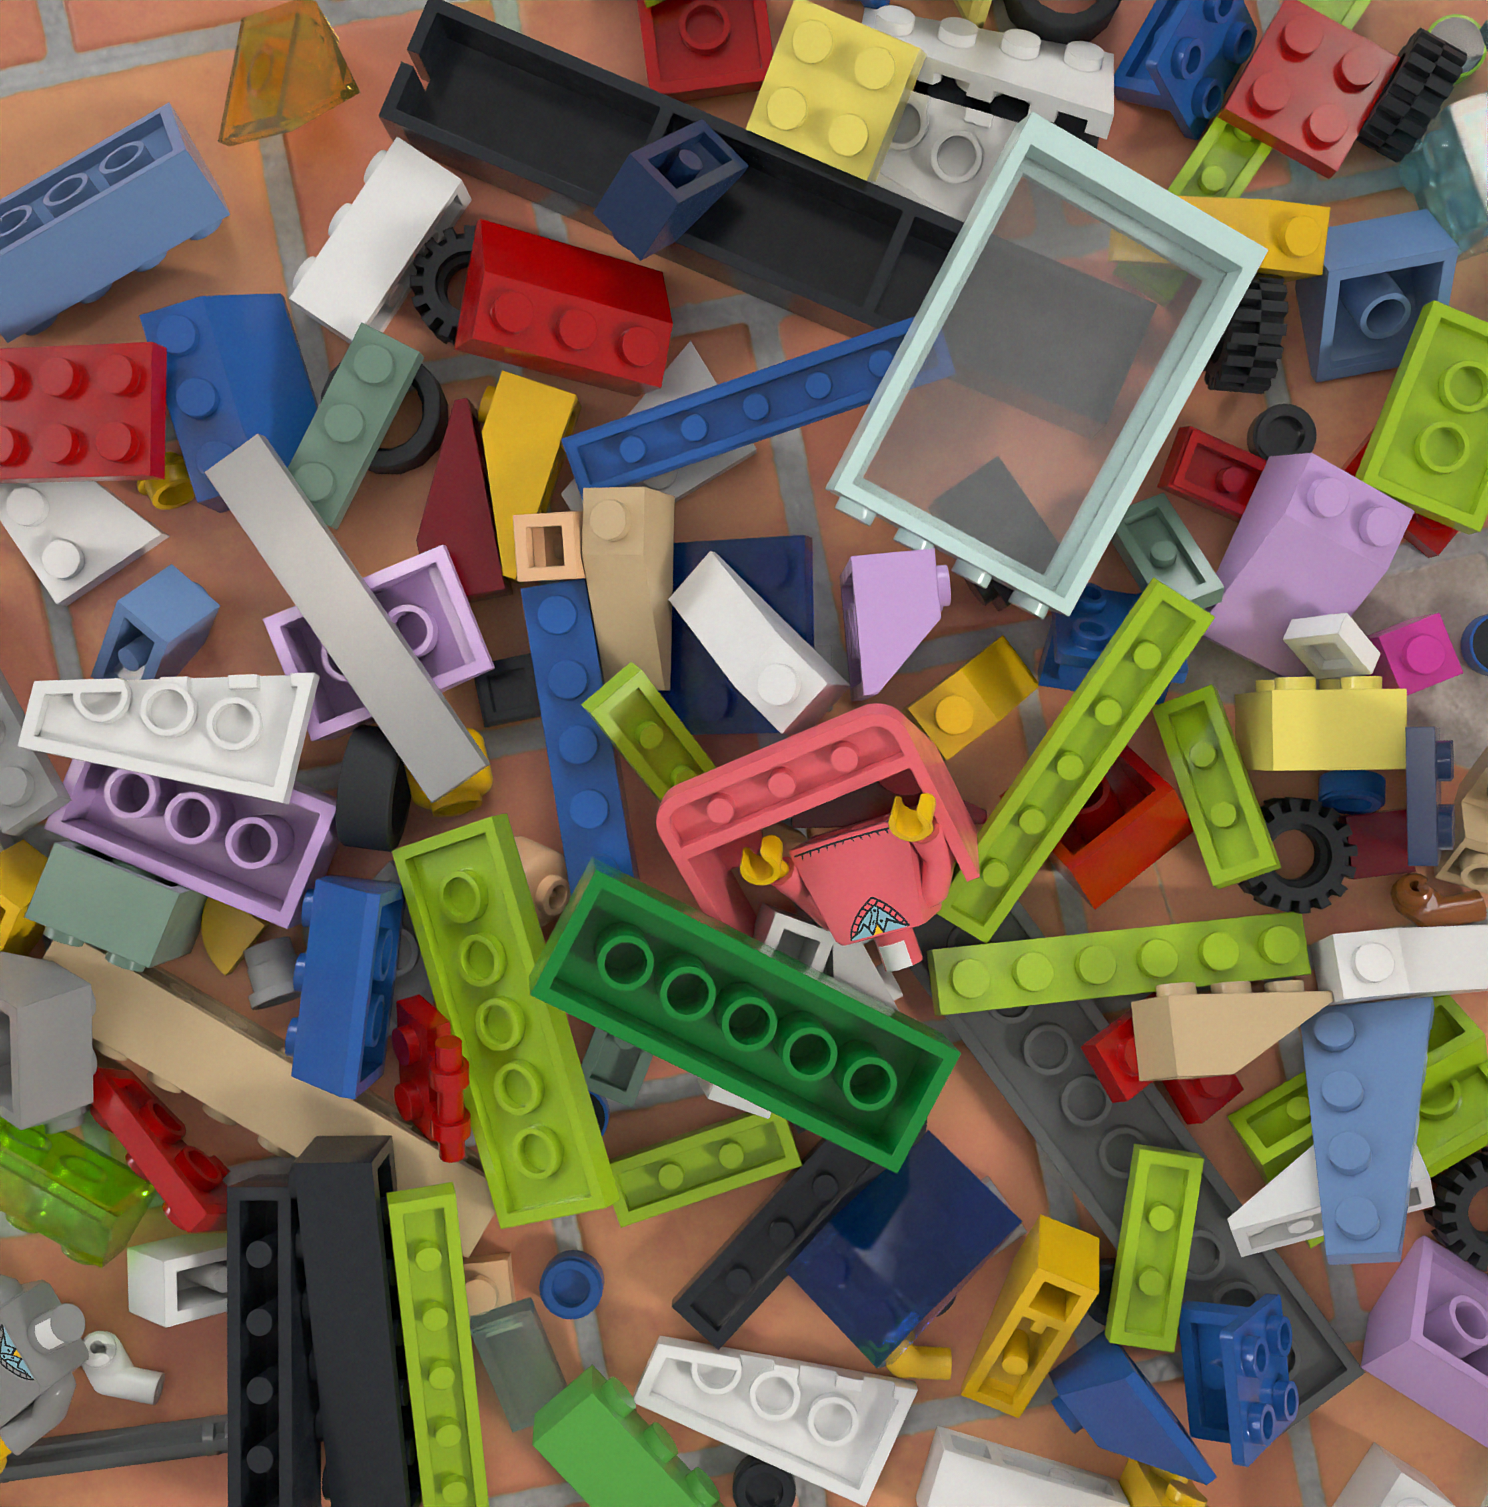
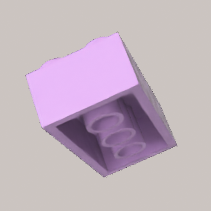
M72 759L63 781V785L72 801L51 814L44 829L286 929L302 924L301 912L305 893L308 888L315 889L316 879L326 876L340 842L336 829L337 798L298 781H294L290 802L287 805Z

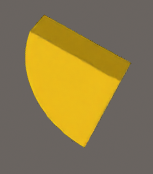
M208 897L203 909L201 930L203 942L210 959L225 976L233 973L244 958L243 951L254 946L271 923Z

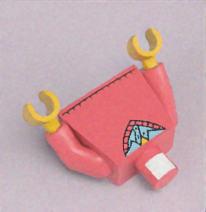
M923 793L920 795L918 805L908 808L904 805L902 797L896 796L891 813L812 836L789 851L791 858L782 857L783 843L779 837L775 835L765 836L762 838L761 856L756 855L749 847L743 848L740 873L749 883L755 885L771 884L799 906L824 930L830 931L835 941L841 946L874 938L885 971L893 972L913 966L923 960L913 927L926 923L941 910L942 902L949 893L956 859L946 841L940 824L933 817L936 808V798L932 794Z

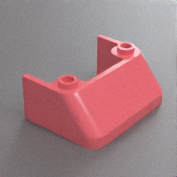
M881 703L861 706L675 785L664 795L656 817L658 834L701 911L752 938L757 916L731 870L740 866L743 848L749 847L757 855L762 844L763 828L877 781L887 790L899 795H914L921 792L932 794L936 798L934 816L942 828L946 841L966 881L968 882L980 877L977 828L936 745L899 710Z

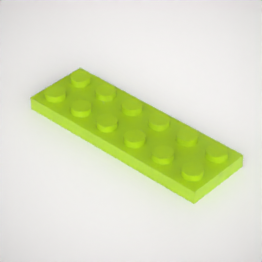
M508 814L491 816L392 850L437 1010L450 1021L451 1035L461 1038L462 1055L469 1062L470 1083L463 1090L464 1104L471 1114V1128L500 1228L505 1229L604 1209L620 1200L566 1012L530 995L529 975L546 944Z

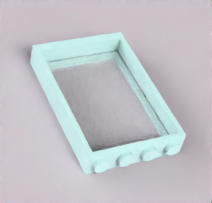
M1032 111L1016 124L825 488L840 497L835 509L867 526H871L875 516L898 528L893 538L896 542L911 550L935 548L956 559L951 569L952 572L987 589L991 579L1013 590L1008 602L1044 620L1048 610L1070 616L1260 267L1268 249Z

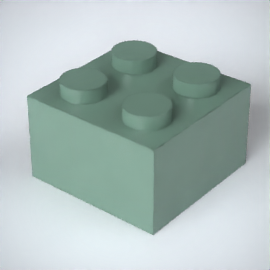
M70 840L54 843L24 918L46 926L43 934L56 942L75 947H82L84 942L106 950L105 959L111 964L123 969L143 972L145 967L151 968L191 953L201 929L203 909L208 896Z

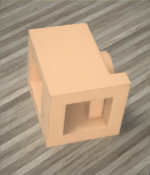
M583 511L513 515L518 582L586 578L582 559Z

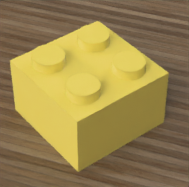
M794 0L746 130L858 178L876 182L927 54L919 47L810 1Z
M1382 676L1340 677V679L1319 680V690H1316V677L1274 678V680H1256V692L1235 694V740L1246 770L1406 769L1405 727H1407V689H1382Z

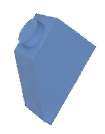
M172 564L117 601L91 677L94 679L123 678L125 680L176 677L204 645L221 605L212 599L202 586L191 581Z

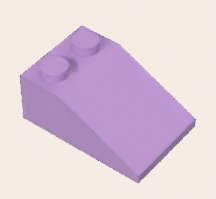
M1313 453L1269 456L1216 572L1224 586L1222 602L1205 608V610L1215 616V619L1202 637L1278 677H1303L1307 673L1308 668L1283 641L1291 620L1339 613H1348L1351 617L1387 572L1414 514V510Z
M446 545L438 546L363 577L441 692H445L495 668ZM297 606L263 619L285 675L315 672L320 676L307 727L311 741L336 739L353 732L359 725L376 723Z

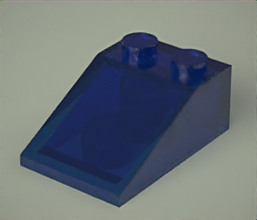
M928 1130L916 1146L911 1147L898 1174L889 1169L884 1170L826 1224L785 1271L878 1369L893 1364L1023 1221L937 1136Z

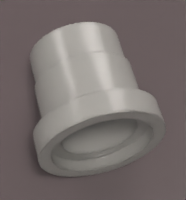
M290 937L265 941L243 951L248 967L247 973L254 992L248 996L252 1010L276 1006L301 997L302 992H296L293 988L294 969L298 955L295 954Z

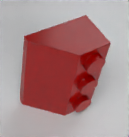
M479 219L477 221L454 350L634 397L662 387L673 327L662 271L487 220Z

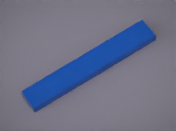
M915 316L562 438L561 440L582 501L583 488L627 487L870 404ZM942 329L939 331L909 390L955 375Z

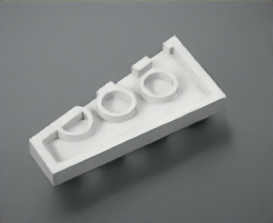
M887 5L879 9L865 7L862 24L919 47L927 54L917 80L933 85L940 82L943 75L956 79V84L967 92V96L989 103L992 102L994 97L1002 94L1012 96L1030 104L1028 115L1033 111L1054 123L1058 111L1088 120L1084 133L1107 139L1114 117L1113 53L1104 52L1101 47L1086 41H1073L1068 43V45L1044 41L1036 34L1022 29H1010L1005 33L980 29L973 22L958 17H948L942 21L917 17L910 10L900 6Z
M912 91L877 180L871 183L965 223L1013 129L1018 123Z
M313 672L290 673V675L280 676L246 674L214 678L180 676L147 680L114 678L34 681L18 747L289 805L320 676Z
M659 1336L634 1391L633 1399L636 1404L866 1507L918 1389L916 1382L727 1347H721L718 1350L710 1344Z

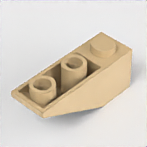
M1303 980L1264 983L1265 992L1252 993L1250 981L1211 984V994H1197L1196 983L1194 982L1157 985V997L1131 1002L1139 1081L1197 1079L1235 1074L1333 1001L1332 991H1305Z

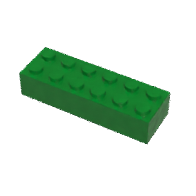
M591 857L529 975L531 996L897 1174L961 1055V1052L941 1032Z

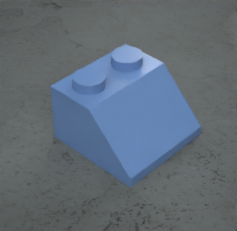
M1428 209L1328 227L1322 275L1296 280L1295 286L1311 375L1316 383L1399 367L1422 307L1433 300L1449 306L1459 246Z

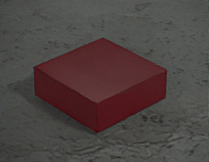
M1391 809L1366 814L1341 815L1339 817V823L1349 824L1353 834L1346 838L1348 844L1357 845L1358 856H1349L1348 866L1357 867L1354 878H1346L1354 880L1416 872L1415 866H1408L1407 809Z

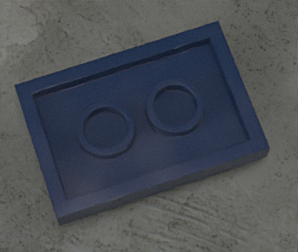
M1405 727L1408 866H1438L1442 850H1453L1455 843V804H1441V782L1454 779L1453 740H1440L1439 727Z

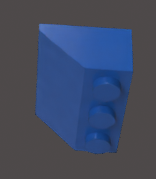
M281 293L199 296L139 315L147 342H154L167 348L166 404L197 503L219 513L229 511L230 509L204 472L256 434L263 435L268 439L288 468L318 409L286 301Z
M331 874L316 879L315 889L308 888L304 896L301 922L303 927H309L310 929L307 953H300L295 964L293 988L294 991L302 993L299 1016L291 1019L287 1029L285 1054L286 1056L293 1057L291 1077L341 1098L356 1099L384 1075L406 900L401 883Z

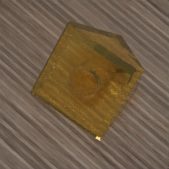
M293 0L241 18L219 133V143L230 147L292 132L361 93L338 47L339 38L316 1Z

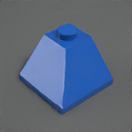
M1105 1330L1048 1373L1059 1394L1051 1400V1403L1074 1434L1084 1428L1100 1448L1204 1485H1208L1217 1478L1180 1420L1122 1345L1109 1343L1104 1335Z

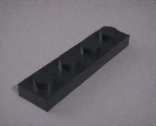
M822 1137L801 1160L802 1166L794 1168L678 1292L672 1299V1308L719 1350L887 1168Z

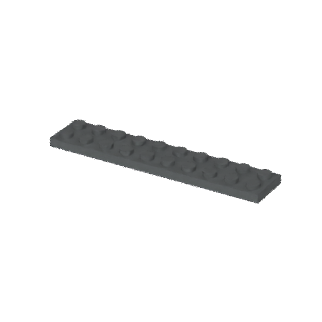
M1017 900L987 944L1046 937ZM935 914L926 923L913 927L923 960L909 968L932 998L926 951L986 943ZM1091 999L944 1015L1116 1250H1118L1134 1144L1198 1153L1204 1158L1182 1304L1188 1300L1250 1307L1266 1293L1281 1296L1283 1316L1289 1318L1292 1327V1345L1287 1356L1289 1381H1293L1297 1386L1299 1405L1295 1420L1280 1435L1366 1373L1275 1249L1241 1257L1231 1232L1228 1218L1243 1205L1155 1085L1150 1083L1127 1102H1111L1081 1049L1083 1044L1110 1025Z

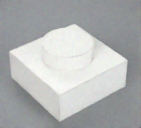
M1348 613L1292 619L1283 638V641L1316 679L1372 674L1381 654Z

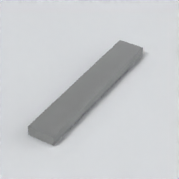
M256 434L204 473L431 803L437 802L489 766L490 762L268 439L263 435Z

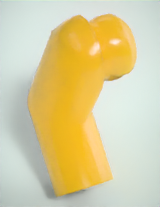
M880 1313L872 1318L870 1326L872 1335L867 1337L870 1351L893 1375L900 1378L951 1379L952 1352L950 1347L914 1345L904 1336L905 1322L898 1314Z

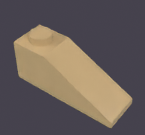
M647 487L583 488L582 559L605 684L630 662H633L642 669L657 690L670 691L672 603L668 599L672 596L675 496Z

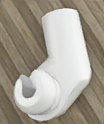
M95 1331L89 1333L83 1339L89 1351V1359L81 1366L96 1392L102 1395L156 1405L164 1386L165 1373L134 1367L120 1340L115 1334L108 1331Z

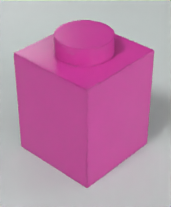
M1440 613L1410 618L1367 635V638L1381 654L1373 673L1366 676H1382V689H1407L1408 696L1464 673Z

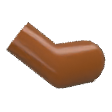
M1408 873L1403 875L1393 884L1390 892L1392 903L1397 912L1418 927L1462 926L1484 921L1487 917L1486 905L1478 890L1443 897L1426 883L1428 878L1422 874Z

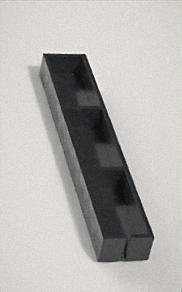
M427 0L407 47L414 66L401 61L378 115L393 142L396 137H399L430 159L613 236L612 232L593 212L629 154L703 119L747 163L748 168L677 241L654 254L851 338L916 316L964 225V222L444 0ZM417 72L422 80L429 82L426 91L417 75ZM991 234L941 328L955 371V375L946 378L1091 439L1106 425L1157 304Z

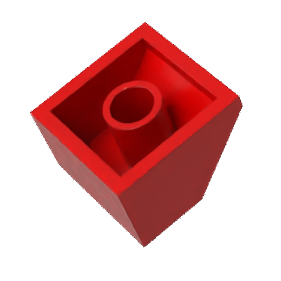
M1126 744L1047 858L1069 884L1096 910L1194 832L1175 789ZM1004 791L1001 795H999V797H1000L1001 799H1002V797L1004 796V794L1006 793V791Z

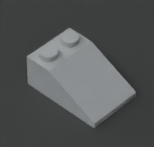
M0 951V1116L18 1129L23 1130L93 1103V1075L97 1069V1059L92 1048V1016L96 1011V1000L89 982L57 963Z

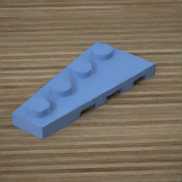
M1433 997L1325 1006L1301 1024L1325 1250L1329 1265L1401 1262L1412 1181L1411 1169L1414 1146L1417 1143L1420 1121L1419 1109L1422 1086L1425 1083L1428 1061V1041L1434 1015Z

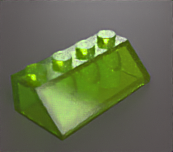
M0 1116V1211L6 1213V1220L21 1231L33 1234L41 1233L60 1244L62 1252L77 1263L96 1265L103 1268L124 1251L157 1194L156 1189L149 1181L139 1177L129 1166L66 1130L45 1134L43 1124L18 1130L17 1127Z

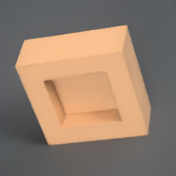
M511 1252L472 1256L469 1258L463 1257L470 1327L514 1323L517 1317Z

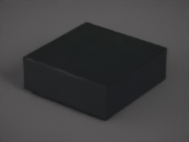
M531 653L492 661L494 669L474 678L485 728L541 717Z

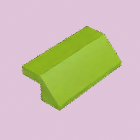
M1450 995L1431 996L1434 1001V1015L1428 1041V1061L1425 1083L1422 1086L1419 1109L1420 1121L1416 1143L1430 1178L1488 1145V1054L1485 1034ZM1306 1070L1227 1116L1229 1123L1266 1185L1314 1145ZM1324 1235L1305 1240V1242L1311 1249L1324 1241Z

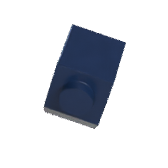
M701 119L630 153L593 214L612 232L614 239L621 246L630 250L642 261L677 241L744 174L748 165Z

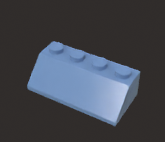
M170 102L0 199V334L7 343L24 333L31 336L46 330L54 323L58 314L78 302L88 304L98 300L110 290L114 281L133 270L144 272L155 267L165 258L168 250L187 239L200 240L209 236L220 226L222 219L230 215L220 187Z

